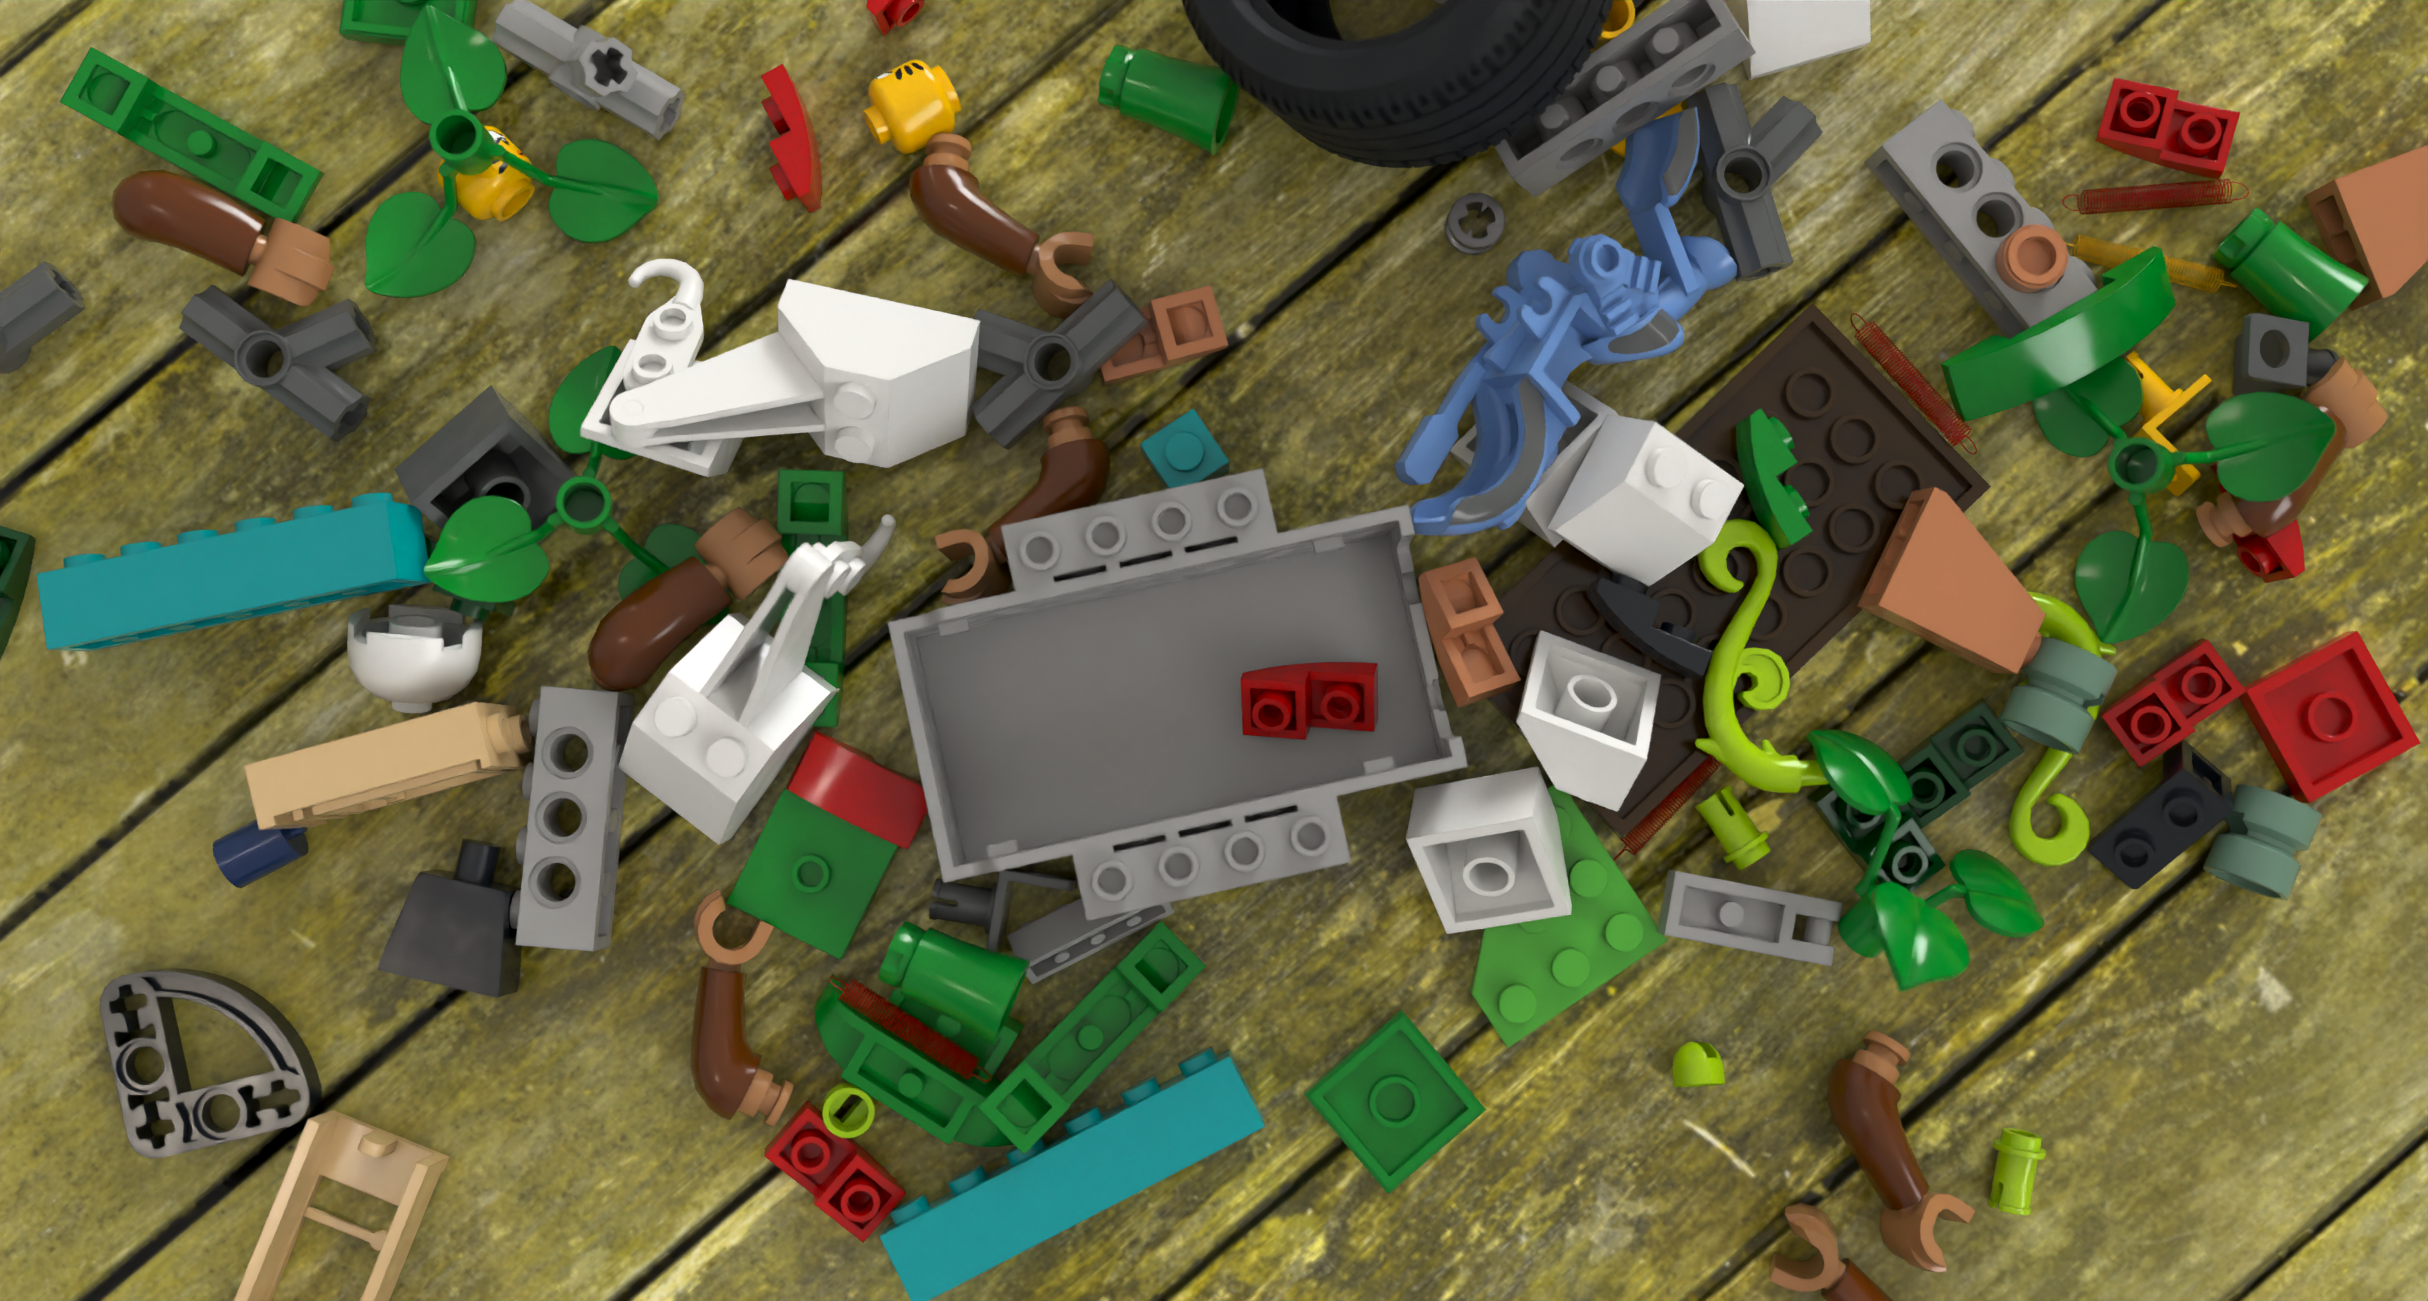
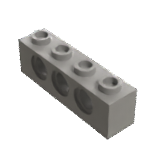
M1670 0L1591 53L1589 59L1583 63L1580 73L1576 72L1573 76L1575 80L1571 85L1568 84L1566 86V91L1562 95L1558 94L1555 98L1556 102L1552 106L1549 105L1542 115L1539 113L1535 116V121L1531 124H1526L1522 131L1518 132L1516 130L1512 133L1511 138L1502 140L1499 145L1494 147L1512 179L1531 195L1537 197L1756 52L1724 0Z
M1940 99L1885 142L1864 163L2005 336L2010 339L2097 291L2098 289L2095 287L2096 280L2091 269L2081 259L2068 254V263L2063 275L2055 283L2041 291L2023 293L2010 288L2003 282L1996 268V254L2002 241L2014 231L2026 225H2044L2054 231L2055 228L2050 219L2041 210L2030 207L2014 188L2015 180L2010 170L1998 159L1990 158L1974 139V129L1969 120L1958 110L1950 109ZM1936 164H1944L1954 170L1958 178L1957 188L1948 187L1939 180L1936 173ZM1977 212L1988 214L1994 219L1998 228L1997 238L1989 237L1979 229L1976 220Z
M541 686L540 699H535L531 705L529 732L532 737H536L534 763L530 762L527 764L522 783L523 797L526 801H530L527 826L521 828L516 843V859L519 865H523L521 890H517L513 895L509 914L511 928L517 929L515 945L581 951H597L610 947L627 774L618 766L632 725L634 694ZM575 736L581 737L588 748L586 763L577 771L572 770L567 765L564 757L567 743ZM569 799L578 805L582 814L580 827L572 835L566 833L558 822L560 807ZM560 864L568 866L575 876V888L567 899L559 896L552 886L553 872Z

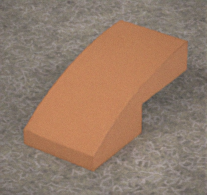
M1211 285L1150 300L1147 307L1139 308L1150 323L1098 369L1102 387L1174 367L1227 348V338Z
M1473 557L1423 572L1418 580L1428 630L1440 667L1458 708L1510 691L1521 679L1493 625L1504 612L1477 558Z

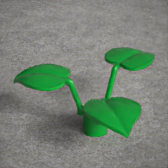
M425 5L413 23L404 46L400 69V87L405 104L412 114L424 124L431 126L429 130L431 146L444 160L439 167V173L443 177L445 204L441 208L435 199L425 193L405 192L391 196L376 209L367 227L365 239L367 266L365 287L370 292L381 296L417 298L445 290L462 278L474 259L476 238L467 225L452 218L458 208L456 176L458 173L469 176L480 174L486 171L494 160L509 165L545 186L553 187L554 190L548 201V209L553 222L566 236L583 243L598 244L608 242L629 231L657 207L660 199L657 187L647 170L633 156L614 144L602 140L582 139L562 147L556 159L557 176L540 170L508 152L502 145L496 144L488 130L470 112H481L490 109L498 102L504 91L507 81V67L500 50L480 31L452 19L432 6Z
M614 345L607 346L581 361L563 380L552 399L548 421L555 444L562 451L569 454L590 453L587 467L583 471L582 476L573 477L560 487L556 497L558 512L549 515L548 520L543 525L532 531L529 514L517 502L495 495L482 496L470 500L458 508L444 525L435 549L424 566V574L430 581L442 589L468 600L486 603H506L519 600L535 591L548 576V558L536 542L547 538L562 525L582 535L595 534L604 529L630 554L636 557L628 562L620 572L618 589L621 600L650 579L690 556L697 558L703 565L706 564L697 554L694 546L701 535L688 527L671 523L659 525L649 534L644 548H642L611 518L613 506L610 493L606 486L596 479L602 454L614 460H627L638 454L582 437L580 432L585 418L622 354L618 347ZM729 606L703 626L719 624L729 614Z
M2120 356L2090 374L2032 400L2034 412L2043 434L2055 448L2067 455L2079 458L2092 457L2098 454L2106 446L2110 437H2112L2115 441L2113 442L2114 449L2108 459V471L2110 477L2118 486L2130 491L2128 502L2133 505L2140 531L2139 538L2131 533L2119 530L2101 534L2085 546L2076 564L2075 585L2078 596L2093 622L2099 640L2106 644H2114L2134 639L2149 632L2176 610L2187 592L2190 568L2186 554L2175 544L2162 541L2151 542L2153 528L2145 502L2146 495L2158 493L2170 484L2175 475L2176 466L2208 464L2218 461V479L2229 493L2250 502L2275 501L2290 495L2309 479L2336 434L2334 420L2318 407L2293 396L2273 392L2245 393L2228 399L2210 413L2206 421V433L2209 441L2215 448L2214 450L2203 452L2175 451L2171 453L2165 446L2147 438H2128L2127 434L2120 428L2137 417L2143 405L2144 396L2142 380L2137 370Z
M1820 729L1813 730L1805 736L1813 745L1822 773L1838 796L1848 805L1863 813L1875 816L1884 814L1885 816L1884 828L1865 875L1854 887L1860 899L1841 917L1837 926L1843 941L1856 953L1864 957L1875 958L1884 951L1900 992L1908 991L1927 983L1951 980L1958 977L1968 967L1970 954L1962 934L1948 916L1935 909L1950 899L1964 898L1971 917L1982 927L2002 936L2027 937L2035 934L2044 926V918L2037 911L2031 895L2019 878L1997 858L1979 850L1966 849L1958 852L1949 863L1951 874L1958 884H1951L1925 900L1921 897H1915L1905 887L1894 882L1876 885L1875 881L1901 820V812L1897 806H1904L1913 798V791L1909 780L1898 763L1885 750L1859 735L1841 730Z

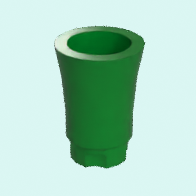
M1115 45L1110 56L1106 59L1101 73L1098 103L1101 106L1119 110L1120 115L1151 125L1182 138L1212 155H1216L1227 136L1239 98L1240 86L1232 81L1219 66L1173 58L1144 48L1136 51L1129 47Z
M2257 207L2232 229L2210 255L2219 264L2227 269H2231L2227 275L2256 298L2273 316L2308 322V344L2320 335L2354 301L2369 281L2368 277L2334 260L2301 238L2282 221L2279 220L2274 224V221Z
M905 921L898 928L890 943L879 971L878 980L901 988L900 994L925 1004L959 1022L994 1045L1015 1004L1031 960L995 952L959 940L931 927L926 931L913 923Z

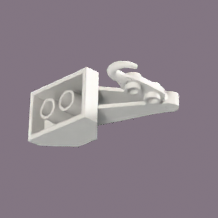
M656 259L636 268L628 279L629 285L633 288L639 287L645 280L651 277L658 276L670 277L676 280L680 286L676 295L671 300L653 311L646 318L623 368V382L626 391L617 395L610 403L609 412L612 435L623 446L640 448L673 442L808 432L825 455L842 458L853 463H865L890 468L966 435L973 414L970 407L975 403L980 320L788 279L778 303V332L693 365L704 339L700 306L703 300L704 283L698 271L687 263L676 259Z
M889 514L884 515L876 531L862 547L854 541H834L827 548L819 542L813 546L808 543L803 544L786 562L768 596L751 620L740 612L728 614L668 672L632 722L618 768L718 845L730 840L810 732L813 723L824 712V708L836 692H839L840 689H836L824 680V676H819L804 665L823 598L828 599L836 591L845 596L857 585L863 575L879 559L891 540L896 526L895 518ZM793 594H795L793 600L791 601L789 607L785 612V615L778 628L775 638L771 637L769 635L770 631L772 630L773 626L775 625L783 610L787 606L788 602L792 598Z

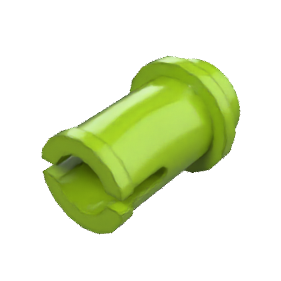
M1727 785L1709 796L1707 800L1697 804L1694 808L1697 812H1700L1727 852L1723 857L1726 863L1733 861L1740 871L1771 851V848L1765 841L1770 835L1767 831L1761 833L1758 831L1732 792L1731 786Z
M2002 1128L2001 1137L1993 1140L1992 1147L1998 1150L1991 1195L1987 1202L1989 1207L1998 1208L1999 1211L2015 1215H2030V1203L2038 1160L2045 1159L2047 1152L2041 1148L2042 1137L2040 1135L2020 1129Z

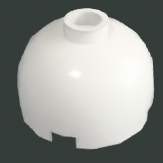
M409 604L389 605V615L384 618L370 619V607L360 609L349 615L347 649L350 668L358 683L376 697L392 701V709L404 713L428 712L432 709V703L448 700L467 687L477 672L482 645L481 620L474 619L471 625L467 626L463 624V614L452 611L449 608Z

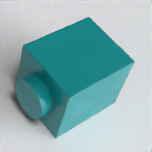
M1194 408L1140 443L1143 457L1165 489L1221 478L1229 472L1228 458Z

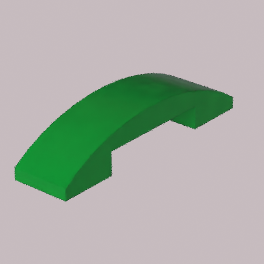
M90 47L60 100V103L274 219L277 217L296 224L324 175L318 169L272 144L252 136Z
M2152 246L2101 275L2104 287L2016 336L2008 339L1993 334L1941 363L1954 410L1958 416H1961L1960 419H1963L1965 422L1978 419L2051 393L2099 369L2149 335L2161 324L2176 305L2162 248Z
M779 469L777 531L782 533V546L789 557L805 543L813 546L819 542L827 548L834 541H849L845 471ZM838 591L828 599L823 598L804 663L805 666L819 676H824V680L836 689H840L824 708V712L813 723V727H838L845 669L848 594L844 596ZM793 594L792 598L790 599L787 606L780 615V624L795 594Z
M1160 921L1055 1026L977 1108L1024 1155L1071 1107L1070 1105L1159 1013L1163 1012L1206 965Z

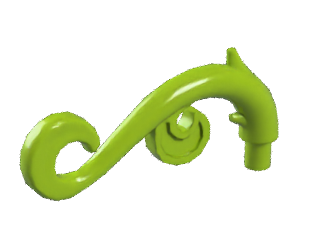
M1740 518L1726 520L1715 542L1697 554L1701 572L1717 589L1727 593L1738 592L1744 587L1743 581L1737 580L1731 575L1727 569L1726 559L1729 551L1733 548L1745 547L1749 548L1755 556L1757 577L1712 653L1705 676L1703 693L1704 720L1710 738L1696 739L1695 745L1719 760L1745 783L1764 791L1797 793L1801 786L1827 785L1828 781L1822 773L1817 760L1799 761L1793 754L1780 755L1769 740L1766 739L1761 741L1762 749H1759L1748 740L1741 730L1735 715L1733 690L1741 674L1745 673L1751 677L1752 686L1747 691L1738 693L1737 699L1745 707L1754 711L1775 709L1787 698L1790 678L1789 671L1779 655L1769 649L1745 648L1775 580L1778 561L1776 544L1769 533L1753 521Z
M2027 591L2046 614L2038 631L2042 637H2051L2072 644L2102 658L2101 655L2114 656L2116 654V647L2112 644L2101 642L2097 633L2071 606L2053 596ZM2028 678L2025 679L2024 681H2022V682L2019 683L2018 685H2025V684H2027L2028 681H2029V679H2028ZM2100 705L2090 706L2087 709L2094 720L2098 716ZM2048 747L2014 801L2008 822L2009 837L2015 849L2028 861L2042 866H2062L2075 860L2086 848L2090 837L2089 819L2083 809L2073 799L2063 794L2054 793L2047 798V803L2058 810L2061 816V828L2051 838L2037 837L2032 830L2030 822L2032 807L2074 755Z

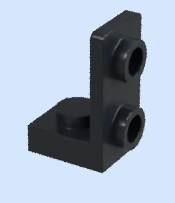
M2183 739L2163 753V780L2089 842L2090 854L2130 888L2139 889L2233 811L2231 779Z

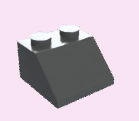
M492 385L395 468L411 504L442 530L452 514L463 504L478 497L495 495L511 499L520 504L529 514L533 531L543 525L548 520L549 515L558 512L556 497L560 487L569 479L578 476L539 430ZM545 538V539H543V540H541V541H539V542H536V543H537L538 545H540V544H541L544 540H546L547 538Z

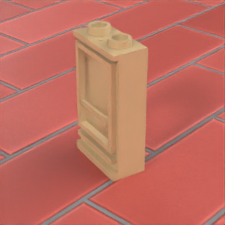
M473 702L258 761L243 767L259 830L310 828L326 824V820L349 817V814L364 813L513 772L514 769H525L527 764L530 763L528 752L533 750L534 741L530 735L529 723L523 714L518 715L516 706Z
M335 1110L309 1118L234 1301L273 1300L306 1217L367 1241L374 1250L380 1251L360 1301H389L440 1174L445 1171L450 1156ZM322 1177H327L397 1205L398 1209L389 1231L379 1230L373 1232L311 1207Z

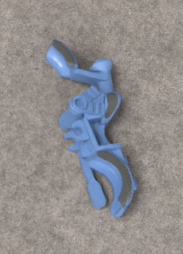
M1697 107L1655 119L1626 138L1624 165L1615 186L1621 202L1630 211L1628 215L1644 256H1635V253L1622 248L1616 240L1599 234L1575 238L1567 250L1569 264L1555 260L1551 253L1542 249L1522 251L1512 260L1506 273L1508 286H1499L1492 291L1493 297L1503 303L1505 314L1499 323L1492 321L1486 313L1477 315L1475 319L1476 328L1487 342L1461 371L1435 414L1425 416L1420 421L1394 464L1396 476L1403 483L1408 485L1430 483L1459 437L1457 424L1470 402H1472L1477 430L1476 450L1472 463L1464 478L1454 488L1437 497L1419 500L1410 508L1415 534L1454 536L1479 532L1493 526L1500 530H1505L1512 526L1522 515L1526 506V500L1537 485L1542 473L1554 462L1558 454L1557 443L1566 428L1576 426L1581 417L1574 405L1561 391L1569 373L1585 361L1594 365H1610L1660 357L1674 352L1683 345L1685 334L1678 321L1690 311L1707 290L1717 289L1737 276V264L1723 244L1706 236L1680 237L1668 208L1678 202L1688 187L1697 163L1700 147V125Z

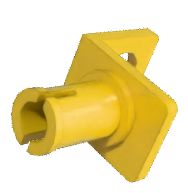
M2134 350L2124 359L2137 370L2142 380L2144 396L2139 414L2144 419L2139 423L2142 427L2133 437H2143L2165 446L2171 453L2178 451L2158 429L2193 401L2212 380L2204 374L2185 391L2179 388L2174 392ZM2192 464L2176 466L2175 471L2177 474L2174 475L2166 488L2178 497L2197 481L2201 474Z

